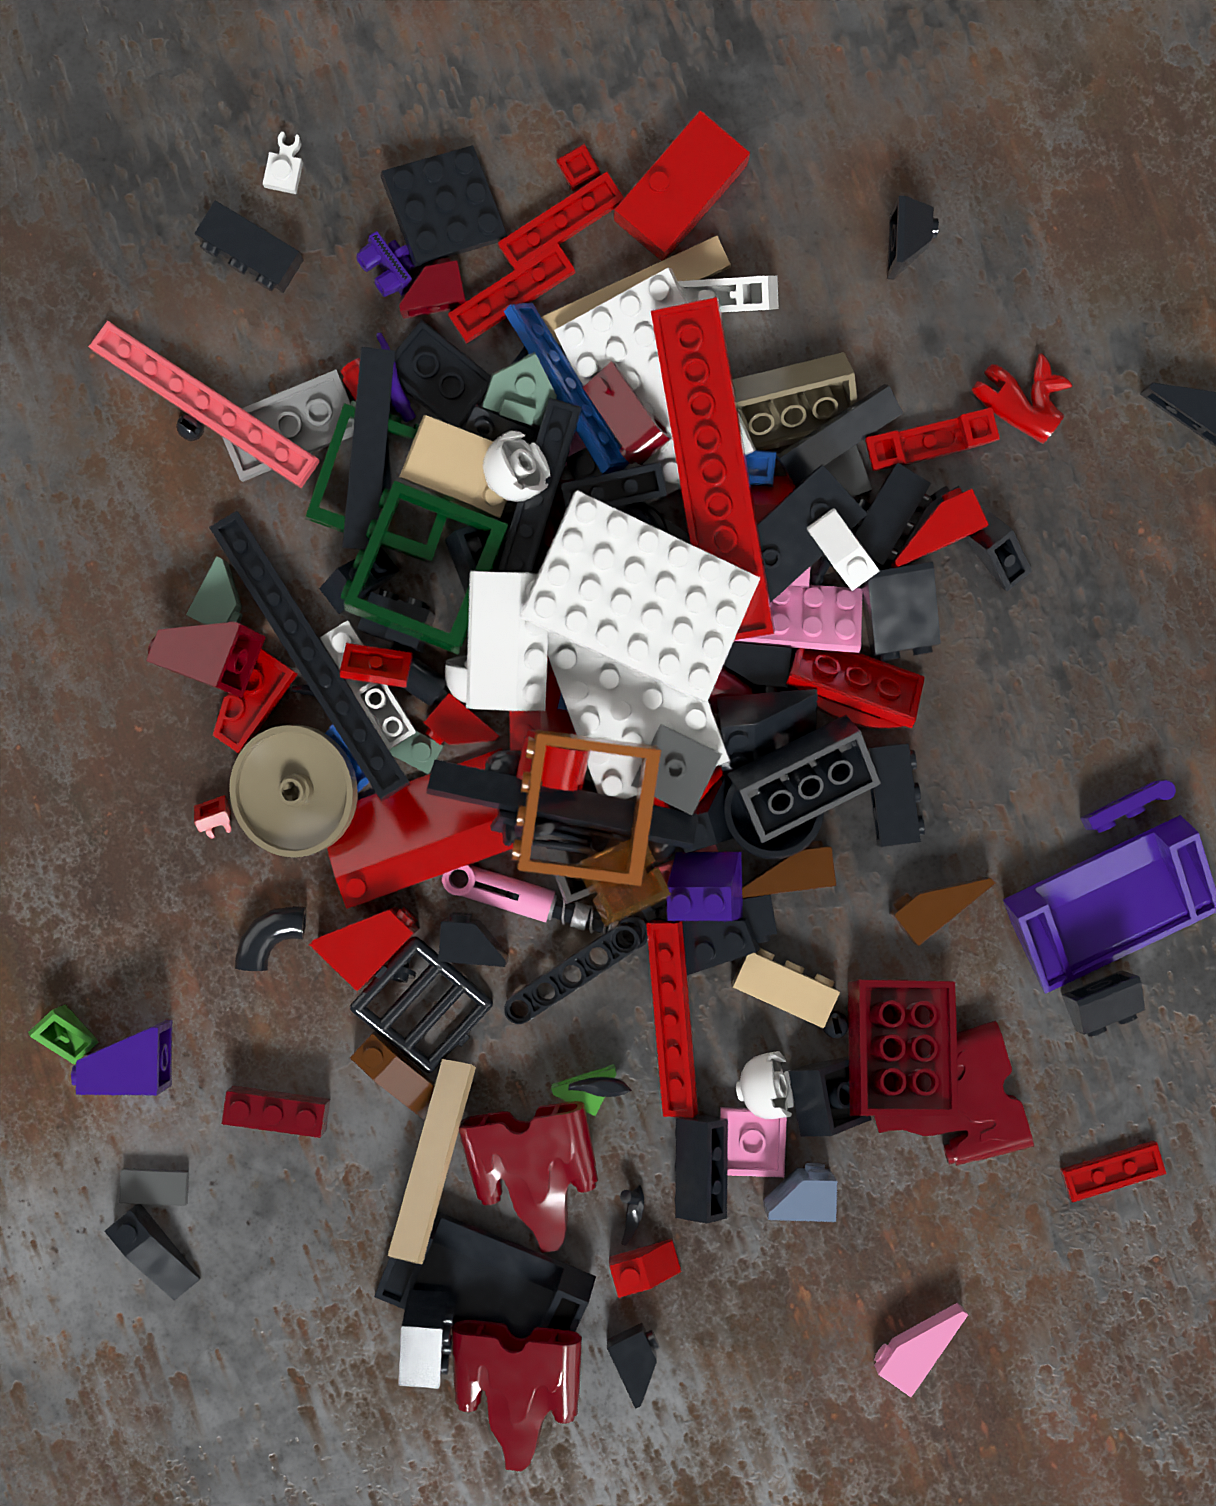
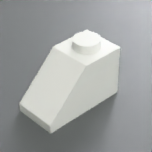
M834 508L807 527L809 533L852 591L879 572L872 558Z

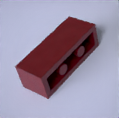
M233 1085L226 1091L222 1124L321 1138L327 1129L331 1099Z

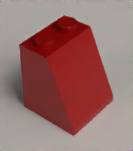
M395 906L314 939L309 946L356 991H359L419 930L415 925L418 919L407 908L399 909Z

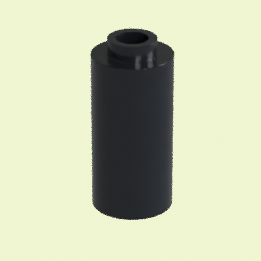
M397 643L390 648V650L408 652ZM412 654L407 687L402 688L429 707H433L435 703L439 705L450 693L445 677Z

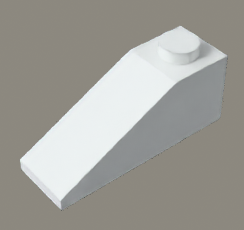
M777 275L678 281L687 303L717 297L721 312L779 309Z

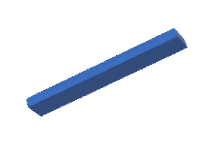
M510 304L504 313L529 354L536 353L557 396L556 399L582 407L576 431L601 473L625 469L630 463L620 453L619 449L621 447L582 388L581 381L534 304Z

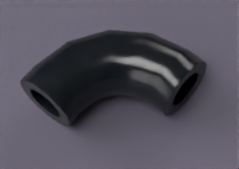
M306 907L276 908L255 919L241 936L235 957V969L268 970L270 952L276 944L288 939L303 940L306 928Z

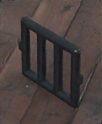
M412 937L387 965L384 964L374 974L376 977L351 1003L350 1010L423 1071L431 1073L457 1045L462 1047L470 1038L468 1033L492 1008L493 1000L449 962H438V953L419 937ZM417 953L429 963V966L380 1018L366 1006L409 959ZM441 973L453 985L404 1038L391 1027L392 1024L435 977ZM465 993L477 1005L435 1051L427 1057L415 1045L456 1000Z

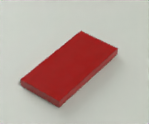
M796 648L786 684L803 690L817 689L818 695L912 728L916 721L925 677L856 652Z

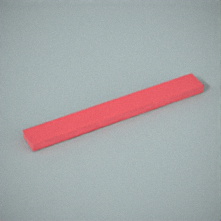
M108 320L88 346L93 352L296 486L302 488L320 463L318 458Z

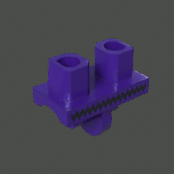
M377 231L369 235L368 244L357 253L356 260L366 272L377 265L382 268L384 273L376 277L374 283L383 297L397 291L402 296L409 291L408 284L412 278L407 272L414 268V264L409 259L411 256L407 246L400 247L396 240L391 241L387 245Z

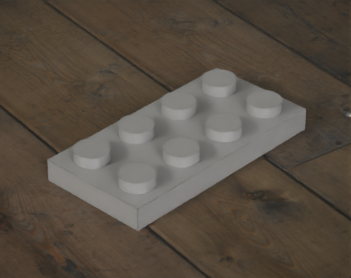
M333 370L242 409L311 454L330 445L343 404L351 405V402L338 371ZM349 418L342 440L353 436L354 419ZM222 437L239 479L242 482L272 470Z

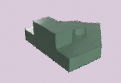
M533 352L523 357L522 360L492 373L482 406L499 412L501 416L529 425L533 423L541 426L549 397L556 399L557 396L536 353Z

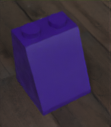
M165 1020L77 1060L71 1072V1082L73 1086H76V1095H158L172 1086V1020Z

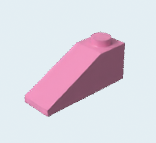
M956 1303L895 1336L888 1345L883 1344L874 1359L876 1361L874 1366L878 1375L912 1397L967 1318L968 1314L964 1308Z

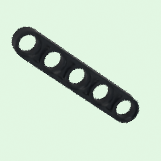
M623 922L607 931L514 993L504 1006L506 1018L514 1024H524L597 977L638 948L642 940L640 929L631 922ZM619 931H630L635 937L634 944L629 947L622 946L617 940ZM596 947L604 949L608 955L607 962L604 964L595 963L590 956L591 950ZM574 965L578 967L581 972V979L576 982L569 981L564 975L566 966ZM539 984H551L555 990L554 997L551 999L542 998L538 993ZM513 1001H524L529 1009L528 1014L525 1016L516 1015L512 1010Z

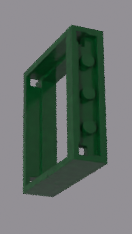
M352 401L351 405L343 404L305 516V520L344 533L345 516L320 508L319 506L349 418L354 419L356 401ZM389 414L387 432L414 441L419 424H414L412 428L401 424V418ZM436 514L426 545L387 531L381 546L430 563L447 517Z
M394 480L391 490L385 488L381 496L379 507L382 508L379 519H372L367 530L366 538L370 539L366 550L360 549L353 566V568L358 569L353 581L347 580L343 588L341 599L345 600V611L459 655L469 626L470 584L450 633L367 602L359 597L400 499L490 533L475 572H492L507 535L508 524Z

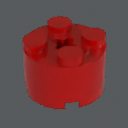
M527 729V734L524 736L516 775L521 780L524 771L530 772L532 759L526 758L528 738H535V729ZM546 745L541 777L542 786L567 791H577V788L582 790L590 751Z

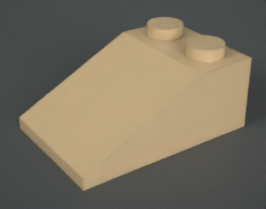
M423 415L399 477L464 508L488 517L500 518L507 501L489 488L483 471V459L493 441Z

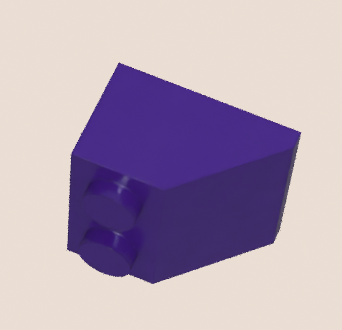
M676 852L667 884V921H733L743 918L741 852Z

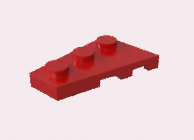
M261 648L243 697L241 698L230 693L224 697L213 736L237 753H240L244 746L256 736L298 673Z

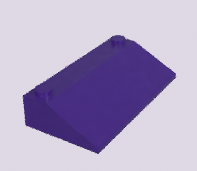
M1179 815L1003 899L1016 935L1042 990L1046 994L1216 913V887L1199 832Z

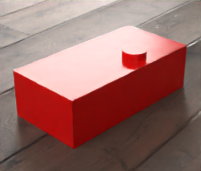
M700 110L614 209V221L659 260L667 259L746 168L750 152Z

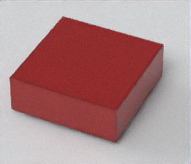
M585 144L556 159V164L572 191L600 176V170Z

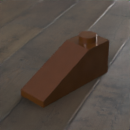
M822 840L813 841L803 851L793 856L782 858L743 884L742 898L836 886L832 847L823 846Z
M982 877L915 892L911 896L905 893L892 904L895 909L889 914L915 945L920 946L991 888L995 882L992 878Z
M374 1031L354 1052L350 1059L373 1081L425 1121L435 1083L403 1053Z

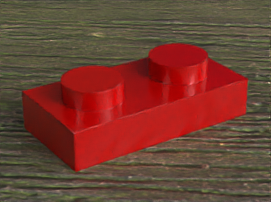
M346 643L340 667V678L406 688L412 663V653Z

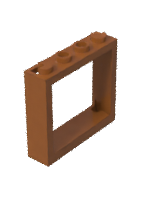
M536 730L535 738H528L526 758L532 759L530 772L524 771L522 777L521 792L527 793L525 806L519 805L516 826L522 827L521 839H514L512 860H517L518 870L641 886L661 749L654 745ZM546 745L642 758L626 871L530 858Z

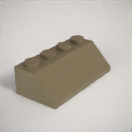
M845 352L733 379L738 412L758 451H766L794 444L857 402L855 373Z

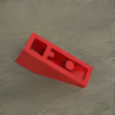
M957 488L943 495L944 502L940 503L890 564L891 568L907 565L989 525L973 489L962 492L961 488Z

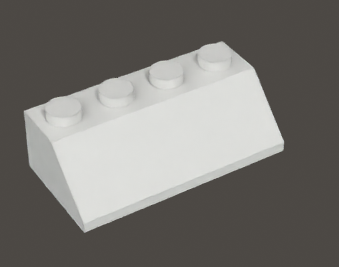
M470 571L466 708L545 711L548 630L520 618L538 574Z

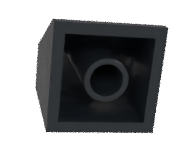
M933 562L880 570L859 586L862 589V605L871 657L880 656L881 661L901 658L900 652L909 650L913 651V656L932 653V647L941 644Z

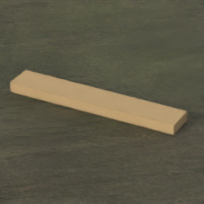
M715 236L541 318L559 347H561L554 331L555 329L666 268L672 269L677 281L705 280L729 269L731 264L718 236Z
M442 1059L388 1256L423 1264L476 1069L472 1064Z

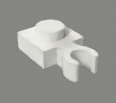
M281 132L278 136L279 154L269 152L263 185L268 189L297 194L303 161L300 158H295V155L301 148V140L296 135L294 144L286 146L284 144L286 135L284 132Z

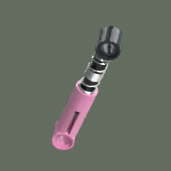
M470 864L458 868L465 871L469 879L465 887L459 888L453 885L451 875L455 870L442 875L443 886L452 895L462 896L545 923L547 919L555 918L561 920L562 924L566 922L571 923L570 926H573V928L575 927L580 930L587 928L590 933L596 931L604 934L620 923L631 922L639 925L642 929V940L637 949L644 946L648 940L646 922L636 915L628 916L622 913L621 915L614 913L608 915L606 910L599 912L593 910L592 906L590 907V905L588 906L583 903L565 904L563 898L561 900L557 899L556 891ZM477 881L506 890L507 893L503 895L477 887L475 884ZM623 930L618 932L617 940L622 946L629 947L634 944L635 941H629L623 936Z

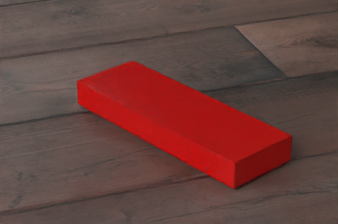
M1154 1140L1060 1169L1069 1200L1072 1203L1167 1174L1158 1144Z

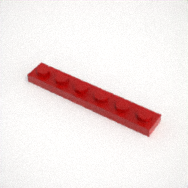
M651 920L646 925L662 1112L664 1117L694 1118L698 1114L683 925L682 921Z

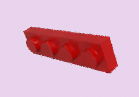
M605 172L499 241L498 247L513 270H516L554 244H562L614 210L624 197L608 172Z
M556 243L449 312L448 316L467 344L506 319L507 316L504 311L510 304L532 302L575 274V269L559 244Z

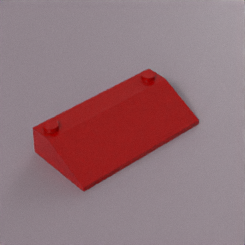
M503 749L494 750L461 762L459 765L485 770L488 758ZM430 774L409 781L410 785L382 802L377 794L357 800L356 810L349 827L334 844L327 848L334 876L346 909L513 849V843L510 846L504 845L502 833L490 830L491 823L498 815L497 809L427 794Z

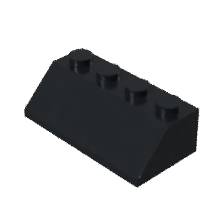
M847 715L727 773L736 795L762 843L881 784L861 731Z

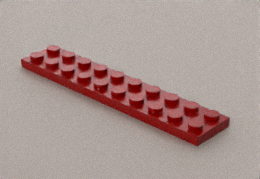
M714 297L652 310L651 316L690 543L692 546L760 578L734 641L775 634L719 299Z

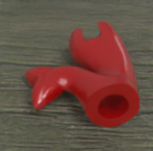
M1039 353L1034 370V383L1031 388V406L1016 379L1001 366L991 364L984 371V374L998 385L1001 390L997 393L988 385L976 381L971 391L987 408L992 407L994 414L1016 429L1044 444L1065 417L1050 400V393L1071 388L1072 383L1064 376L1052 374L1048 359Z

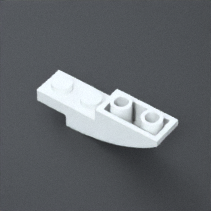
M348 620L320 637L339 670L346 643L364 645ZM346 679L354 692L353 694L388 749L416 733L390 685Z

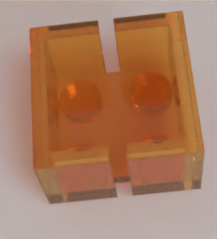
M630 839L582 860L579 865L626 871ZM648 844L641 886L583 879L589 893L591 894L595 891L597 893L593 902L605 927L664 901L671 895L658 867L651 870L648 874L645 871V868L650 867L655 862Z

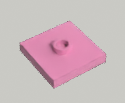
M720 1107V1118L728 1119L727 1175L784 1178L787 1117L763 1119L755 1116L748 1108Z

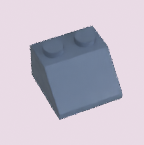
M806 1163L805 1168H796L763 1200V1207L768 1220L836 1222L837 1180L831 1170L825 1169V1165L821 1163Z

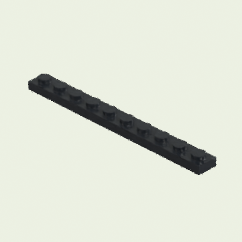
M235 511L210 526L209 528L381 802L410 785L344 678H340V672L239 512Z

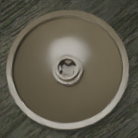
M283 725L265 730L252 738L244 746L234 763L230 777V801L234 815L245 834L255 844L270 853L284 857H303L320 852L334 844L345 833L356 810L358 788L353 766L340 745L318 729L304 725Z

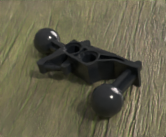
M510 750L497 751L486 761L485 770L516 776L520 756ZM497 809L498 815L491 823L490 830L502 833L504 845L510 846L514 839H521L522 827L516 826L517 813ZM536 817L533 838L553 835L576 842L533 839L532 846L586 853L589 858L595 859L601 854L610 839L630 844L631 837ZM648 841L645 858L652 862H661L674 854L676 846Z

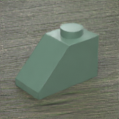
M216 556L186 615L205 625L237 622L240 624L242 614L239 612L242 609V604L229 563Z

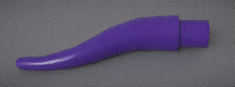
M377 333L376 337L382 349L390 350L383 335ZM394 361L390 401L396 412L400 413L406 423L414 419L416 415L410 406L411 402L401 387Z

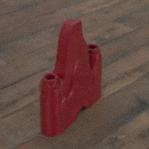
M996 1020L957 1032L959 1116H873L879 1133L905 1130L921 1136H935L952 1131L965 1130L963 1134L948 1140V1144L943 1145L949 1165L955 1163L957 1166L1034 1147L1022 1102L1014 1095L1004 1092L1003 1084L1005 1079L1011 1074L1012 1067L1001 1030Z
M571 1101L539 1106L535 1116L529 1121L517 1120L508 1111L475 1115L461 1120L458 1132L477 1199L481 1200L482 1205L498 1203L503 1193V1179L509 1191L515 1212L533 1231L541 1252L559 1250L567 1233L569 1184L571 1183L576 1187L578 1192H589L596 1188V1182L598 1181L596 1161L584 1103Z
M476 1320L459 1321L452 1327L455 1403L460 1411L473 1412L477 1410L478 1405L481 1403L484 1390L488 1403L490 1428L502 1447L505 1469L523 1471L530 1465L533 1459L546 1414L551 1411L555 1416V1421L563 1424L573 1422L578 1414L582 1336L574 1331L536 1327L530 1336L517 1338L510 1333L508 1327L503 1323Z

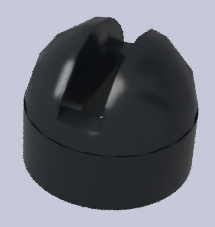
M189 414L182 415L177 421V431L185 440H198L204 433V424ZM186 420L197 427L194 433L183 426Z
M831 1011L826 1025L822 1029L829 1037L840 1038L847 1033L849 1022L847 1017L841 1012ZM838 1017L839 1027L841 1031L840 1033L836 1034L834 1024L832 1021V1018Z

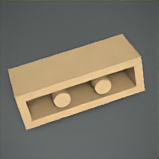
M762 948L742 958L731 983L733 988L819 1027H825L840 993L837 989L833 988L835 983L833 980L820 974H816L815 979L804 975V967L788 960L785 965L773 961L775 954Z

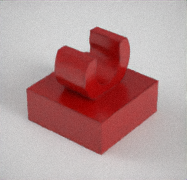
M225 795L194 806V823L199 833L206 830L209 838H215L214 827L223 825L227 833L231 832L230 804Z

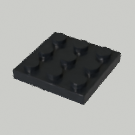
M473 145L381 171L380 177L414 267L492 245L507 237Z

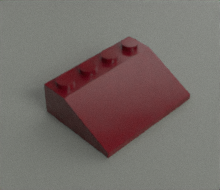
M856 980L848 982L850 1116H959L955 981Z

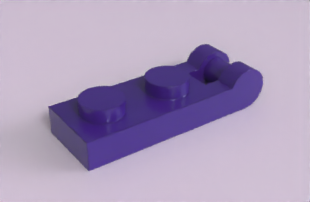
M1167 780L1153 781L1080 819L1086 830L1097 829L1098 833L1106 831L1116 825L1115 819L1125 814L1127 818L1136 816L1146 810L1145 804L1153 800H1169L1173 798L1176 793L1175 785Z

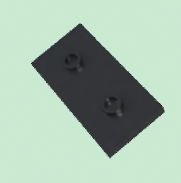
M822 464L757 523L770 603L824 554L807 530L808 526L833 508L850 530L867 515L863 508Z

